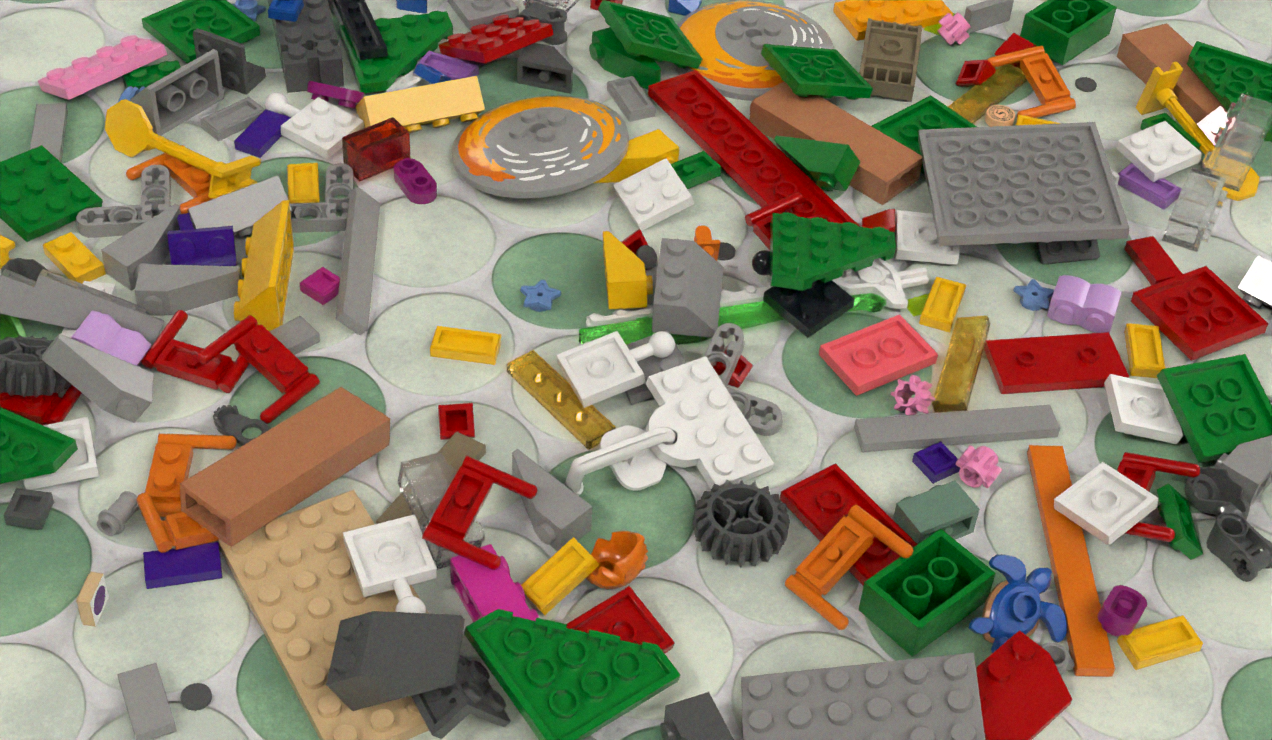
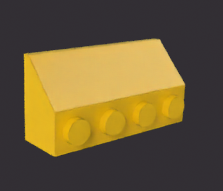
M477 76L365 96L356 105V112L359 118L364 121V129L367 136L376 134L377 139L393 136V131L404 129L405 133L422 130L421 125L431 123L433 128L447 126L450 124L449 120L460 118L461 122H469L477 119V115L485 110Z
M289 200L281 201L255 222L251 237H246L245 251L248 258H242V277L244 279L238 280V298L240 301H235L234 303L235 321L241 322L247 316L252 315L257 320L258 325L262 324L268 331L283 325L294 253Z

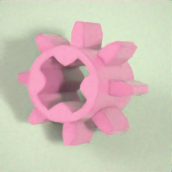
M957 12L954 16L947 13L938 21L942 27L937 32L950 46L955 41L961 45L970 37L966 31L971 26L960 13Z
M911 375L909 382L898 379L899 385L894 392H891V395L895 397L897 402L894 409L901 412L905 411L906 415H916L917 411L928 414L927 408L931 401H935V397L931 396L929 391L932 384L926 381L921 382L920 377L916 375Z
M969 445L956 462V465L961 468L959 470L961 480L966 485L974 488L980 487L982 484L984 487L989 488L1002 471V468L996 466L999 461L997 454L986 446H979L975 450L973 446Z

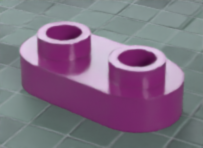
M313 81L308 82L307 92L312 93L311 99L314 100L319 97L329 102V97L339 99L338 105L355 108L356 103H359L364 97V92Z
M405 158L395 164L394 180L411 202L415 204H428L436 199L437 183L421 162L412 158Z
M1117 585L1113 587L1106 598L1097 618L1107 633L1114 636L1130 635L1148 603L1145 597L1138 591L1127 586Z

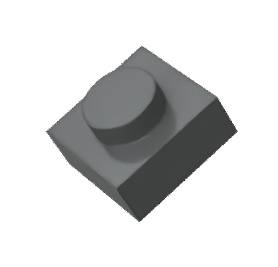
M16 488L4 513L6 525L42 529L54 503L52 492Z

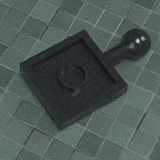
M762 250L753 256L752 267L757 274L763 276L770 275V251ZM817 280L812 283L811 288L803 291L772 286L764 292L763 301L809 338L853 308L855 298L832 280L825 283Z

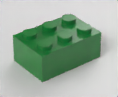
M1047 0L1025 14L1020 36L1037 46L1042 45L1045 53L1048 54L1053 62L1064 65L1110 34L1117 7L1104 0Z
M940 528L913 547V554L909 558L899 557L864 582L859 611L913 657L986 602L996 573Z

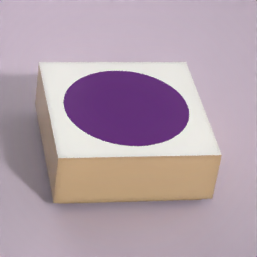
M90 572L77 597L76 602L83 625L96 627L109 599L103 573Z

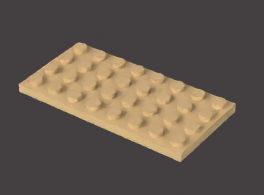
M354 489L278 517L232 547L218 539L219 549L319 739L408 740L429 731L411 696L352 711L326 685L340 620L372 611L395 612L399 602L395 590L363 597L344 544L343 532L374 525V522ZM409 585L413 596L419 598L413 586Z

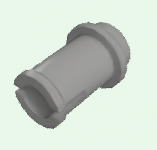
M129 491L122 492L108 510L104 509L99 513L97 521L99 530L108 536L122 533L125 529V523L140 509L136 500L137 496Z

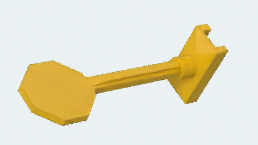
M1173 62L1169 71L1163 72L1160 67H1155L1135 108L1141 115L1164 108L1171 112L1183 129L1201 144L1200 150L1210 161L1205 181L1216 194L1236 201L1254 197L1257 193L1260 178L1249 163L1221 155L1177 101L1178 97L1173 92V89L1183 71L1181 65L1178 62Z
M124 99L107 109L105 131L115 150L129 157H134L151 146L211 174L208 197L212 199L257 183V181L251 179L252 168L261 164V159L251 155L227 164L216 162L155 134L140 105Z

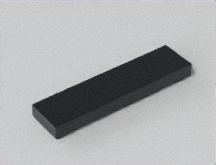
M334 0V4L359 59L366 60L388 56L387 46L365 0Z

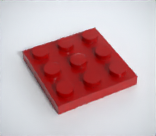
M500 15L493 18V22L488 25H475L470 28L471 32L466 34L457 33L449 36L448 41L439 44L441 54L486 64L550 37L554 33L551 24L541 23L538 19L528 21L524 20L523 17L509 18L508 15Z
M1207 266L1135 291L1131 298V302L1155 326H1159V330L1191 361L1263 334L1269 324Z

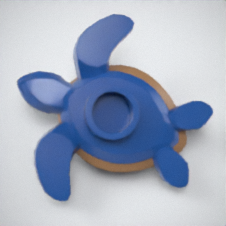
M1005 554L993 556L989 561L990 567L1002 573L1006 580L993 588L986 600L982 617L972 619L969 623V629L976 634H982L984 640L993 643L991 647L992 653L1019 630L1030 637L1037 629L1039 620L1045 623L1051 639L1054 642H1061L1067 633L1064 611L1060 606L1041 601L1040 594L1045 592L1050 586L1051 569H1034L1026 578V567L1020 559Z

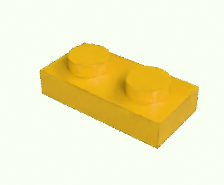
M72 232L43 244L45 255L68 279L83 284V281L90 282L106 274L104 264Z

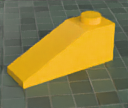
M660 129L629 140L627 153L620 164L605 177L594 183L620 182L667 158L670 164L675 163L679 160V146Z
M603 231V258L608 308H646L647 295L653 294L652 275H646L645 264L612 233Z

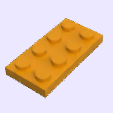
M846 0L834 3L833 9L835 15L856 41L865 39L868 18L876 21L884 20V22H896L912 26L920 25L922 28L940 25L938 21L947 13L953 16L952 11L942 0Z

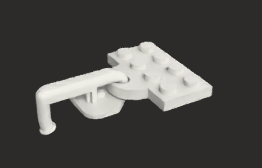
M704 356L649 376L646 385L660 407L655 409L650 417L646 431L631 425H625L608 431L600 441L599 450L573 460L564 485L579 496L584 489L582 483L584 475L610 466L623 487L638 491L658 484L663 477L666 464L683 468L697 466L706 483L712 489L714 484L723 487L726 480H729L732 484H737L740 479L744 482L767 473L773 468L774 462L707 357Z

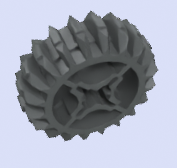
M20 335L16 338L7 336L4 340H0V393L7 392L10 396L22 395L23 397L50 396L53 392L60 393L64 389L71 387L70 382L42 360V354L54 340H47L46 337L35 338L33 336L22 337Z
M742 479L737 484H732L729 480H726L723 487L714 484L711 491H704L701 500H697L692 519L696 541L701 542L702 551H711L713 560L723 557L726 565L730 561H737L740 568L746 561L756 566L759 558L768 562L772 554L778 555L782 545L787 540L790 524L786 504L780 503L779 494L770 495L768 486L760 489L757 487L756 481L751 485L743 483Z

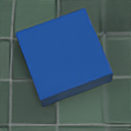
M273 0L268 8V18L296 22L304 7L303 0Z
M421 63L417 65L413 72L431 84L451 81L450 77L434 67Z

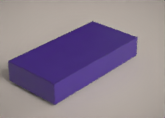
M265 109L234 140L235 149L261 158L282 136L281 125L291 117Z
M219 542L206 543L179 550L171 548L165 553H161L158 550L143 552L147 589L223 578Z

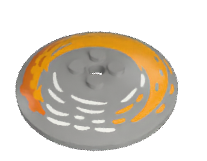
M729 0L698 8L679 21L678 27L703 60L698 69L688 66L686 68L676 67L682 74L697 70L725 97L753 101L756 97H760L774 86L784 82L761 55L764 44L824 49L834 48L827 32L817 22L799 11L765 1Z
M538 96L497 106L469 122L454 141L452 159L458 175L467 184L480 191L509 198H542L575 191L605 177L620 164L626 155L629 146V135L626 123L622 117L602 103L574 96Z

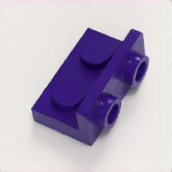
M233 226L168 231L167 233L171 265L237 266Z

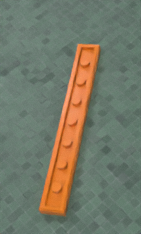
M1029 445L1027 457L1059 605L1066 617V637L1070 656L1074 660L1075 676L1112 677L1115 666L1107 632L1102 628L1097 618L1101 606L1082 527L1054 509V499L1072 486L1063 446Z

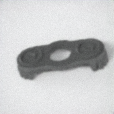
M223 405L218 407L217 411H214L213 420L218 432L223 435L234 436L237 443L242 446L253 440L242 435L245 429L250 427L259 428L262 431L261 434L272 428L262 420L250 419L239 414L236 405L233 407L231 405H227V407Z

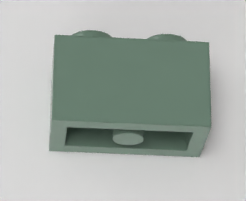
M954 480L944 485H936L929 491L913 497H906L896 503L893 521L917 544L940 528L956 540L974 532L980 509Z

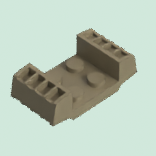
M868 18L859 74L873 88L871 96L895 98L896 100L902 99L912 102L922 26L884 22V20L876 21Z

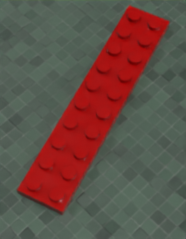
M697 70L648 86V96L715 160L761 208L795 192H800L803 195V202L781 213L789 212L803 218L812 219L820 217L828 222L841 224L851 222L858 225Z

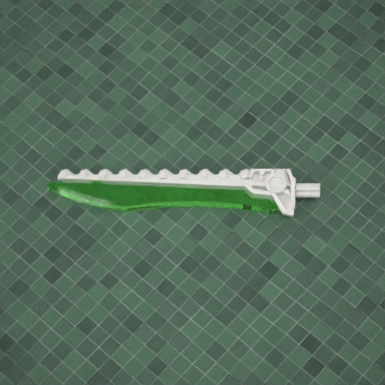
M879 258L873 261L872 266L856 272L852 269L845 270L842 277L832 281L855 298L853 308L848 311L866 310L869 312H880L883 306L890 308L908 307V300L905 299L903 288L928 284L929 279L925 267L897 272L892 264H888ZM770 282L766 287H757L749 284L739 292L721 290L718 327L722 324L733 323L741 329L786 320L763 301L764 292L772 287ZM647 304L646 308H639L636 311L617 309L613 312V315L609 316L593 313L586 317L587 328L579 330V342L584 344L586 341H593L615 331H618L626 345L652 336L656 333L652 332L653 305ZM671 334L676 345L699 343L711 339V337Z

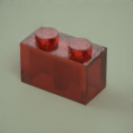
M394 117L342 137L343 162L353 169V175L359 182L394 168L397 162L405 158H411L409 131Z

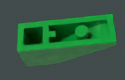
M611 27L592 32V44L589 46L590 55L604 70L621 78L633 76L640 87L647 90L649 85L661 82V68L650 57L643 55L635 57L628 54L620 40L615 37Z
M777 135L774 138L781 151L820 188L826 191H846L860 164V160L848 144Z

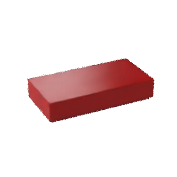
M1154 236L1126 241L1124 250L1151 285L1182 275V272Z

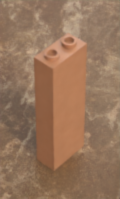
M1166 23L1122 35L1117 58L1145 84H1147L1155 67H1160L1163 72L1169 71L1173 62H1178L1181 65L1183 71L1173 92L1178 97L1177 101L1196 124L1219 106L1230 116L1240 130L1216 148L1217 150L1258 139L1247 134L1190 69L1187 61L1193 46Z
M784 81L760 97H756L751 102L749 121L772 139L777 135L848 144L860 160V164L849 185L881 205H884L919 180L922 167V156L818 95L798 96L792 92V89Z
M339 387L180 483L181 511L232 547L389 446L390 418L362 401L358 396L353 395L343 387Z

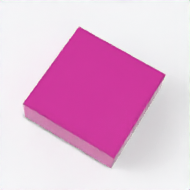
M321 267L300 282V291L320 304L325 305L338 295L340 277Z

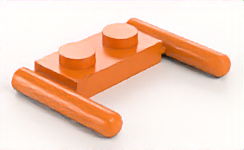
M1042 45L987 59L994 68L1020 62L1021 70L1042 104L1041 106L1018 111L1017 118L1018 115L1039 118L1076 108L1075 100L1070 97V91L1050 57L1045 53Z
M163 153L126 171L127 178L135 180L141 177L142 171L148 166L162 165L168 168L170 177L193 197V199L179 205L181 214L188 213V208L212 200V198L208 197L211 174L169 154Z
M159 433L145 493L151 496L160 517L182 512L180 483L188 479L193 458V448L231 450L236 447L237 443L234 436Z
M141 493L137 496L138 506L159 552H168L173 546H175L176 550L218 541L219 538L184 512L166 515L165 520H161L151 496L148 493Z
M854 505L849 510L848 516H843L795 569L797 572L786 579L785 586L838 630H844L849 624L848 618L821 597L822 594L825 596L870 547L874 542L872 540L874 537L905 559L913 554V547L861 507Z

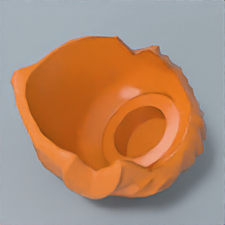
M616 531L612 532L611 540L598 538L591 555L599 563V566L586 579L591 584L605 589H617L631 583L645 568V562L648 560L646 555L648 550L644 544V536L637 532Z

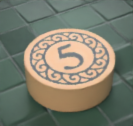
M993 105L987 109L985 122L990 127L1013 126L1015 112L1004 105Z

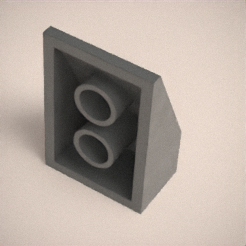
M372 611L340 620L326 685L352 711L454 685L465 619L461 615Z

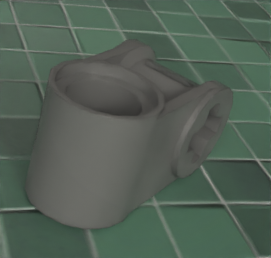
M533 2L515 17H523L524 20L528 21L538 19L541 23L551 24L554 35L541 40L547 44L560 45L567 41V32L565 31L567 13L562 9Z
M1234 512L1221 513L1217 517L1207 538L1206 544L1210 552L1225 563L1236 577L1246 582L1255 579L1260 570L1272 568V543L1257 532L1241 515Z

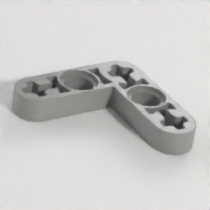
M338 163L327 168L325 202L290 204L293 210L291 217L295 218L291 219L293 233L346 230L350 192L354 189L353 169L349 165ZM338 178H342L343 183H337ZM336 195H345V196H347V197L341 198V199L333 198V197L336 196ZM337 211H343L342 216L338 217ZM308 215L315 216L314 219L310 220L301 219Z
M151 165L142 171L141 204L95 207L80 211L76 217L79 233L87 238L124 236L153 218V213H161L171 207V180L168 168L162 165ZM158 179L159 184H153L154 180ZM153 197H163L160 200H149ZM120 219H131L128 222H117Z
M733 323L722 324L715 331L704 356L707 357L710 364L718 361L726 365L724 373L718 376L733 400L740 401L745 405L742 414L754 433L763 436L774 435L782 427L781 409L773 402L727 387L744 349L745 341L743 331L738 325ZM730 335H734L736 342L731 341L729 343L726 355L723 353L725 346L723 338L728 339ZM751 407H754L755 415L752 414L751 420H748L751 414ZM767 413H771L774 421H768L766 425L762 424L761 417H766Z

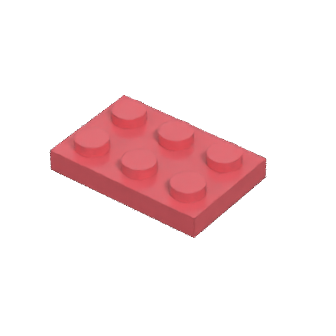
M900 314L820 345L819 356L856 396L936 364L938 353Z

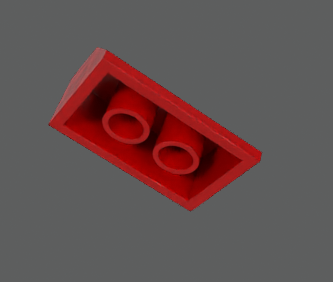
M1020 630L976 667L985 740H1032L1061 714L1073 700L1050 653Z

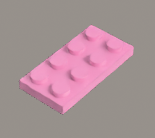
M136 35L122 38L120 40L121 43L118 45L102 47L96 51L97 54L89 58H77L71 62L72 65L64 69L56 68L47 72V76L38 80L41 91L70 100L166 56L164 44L151 41V39L139 38Z

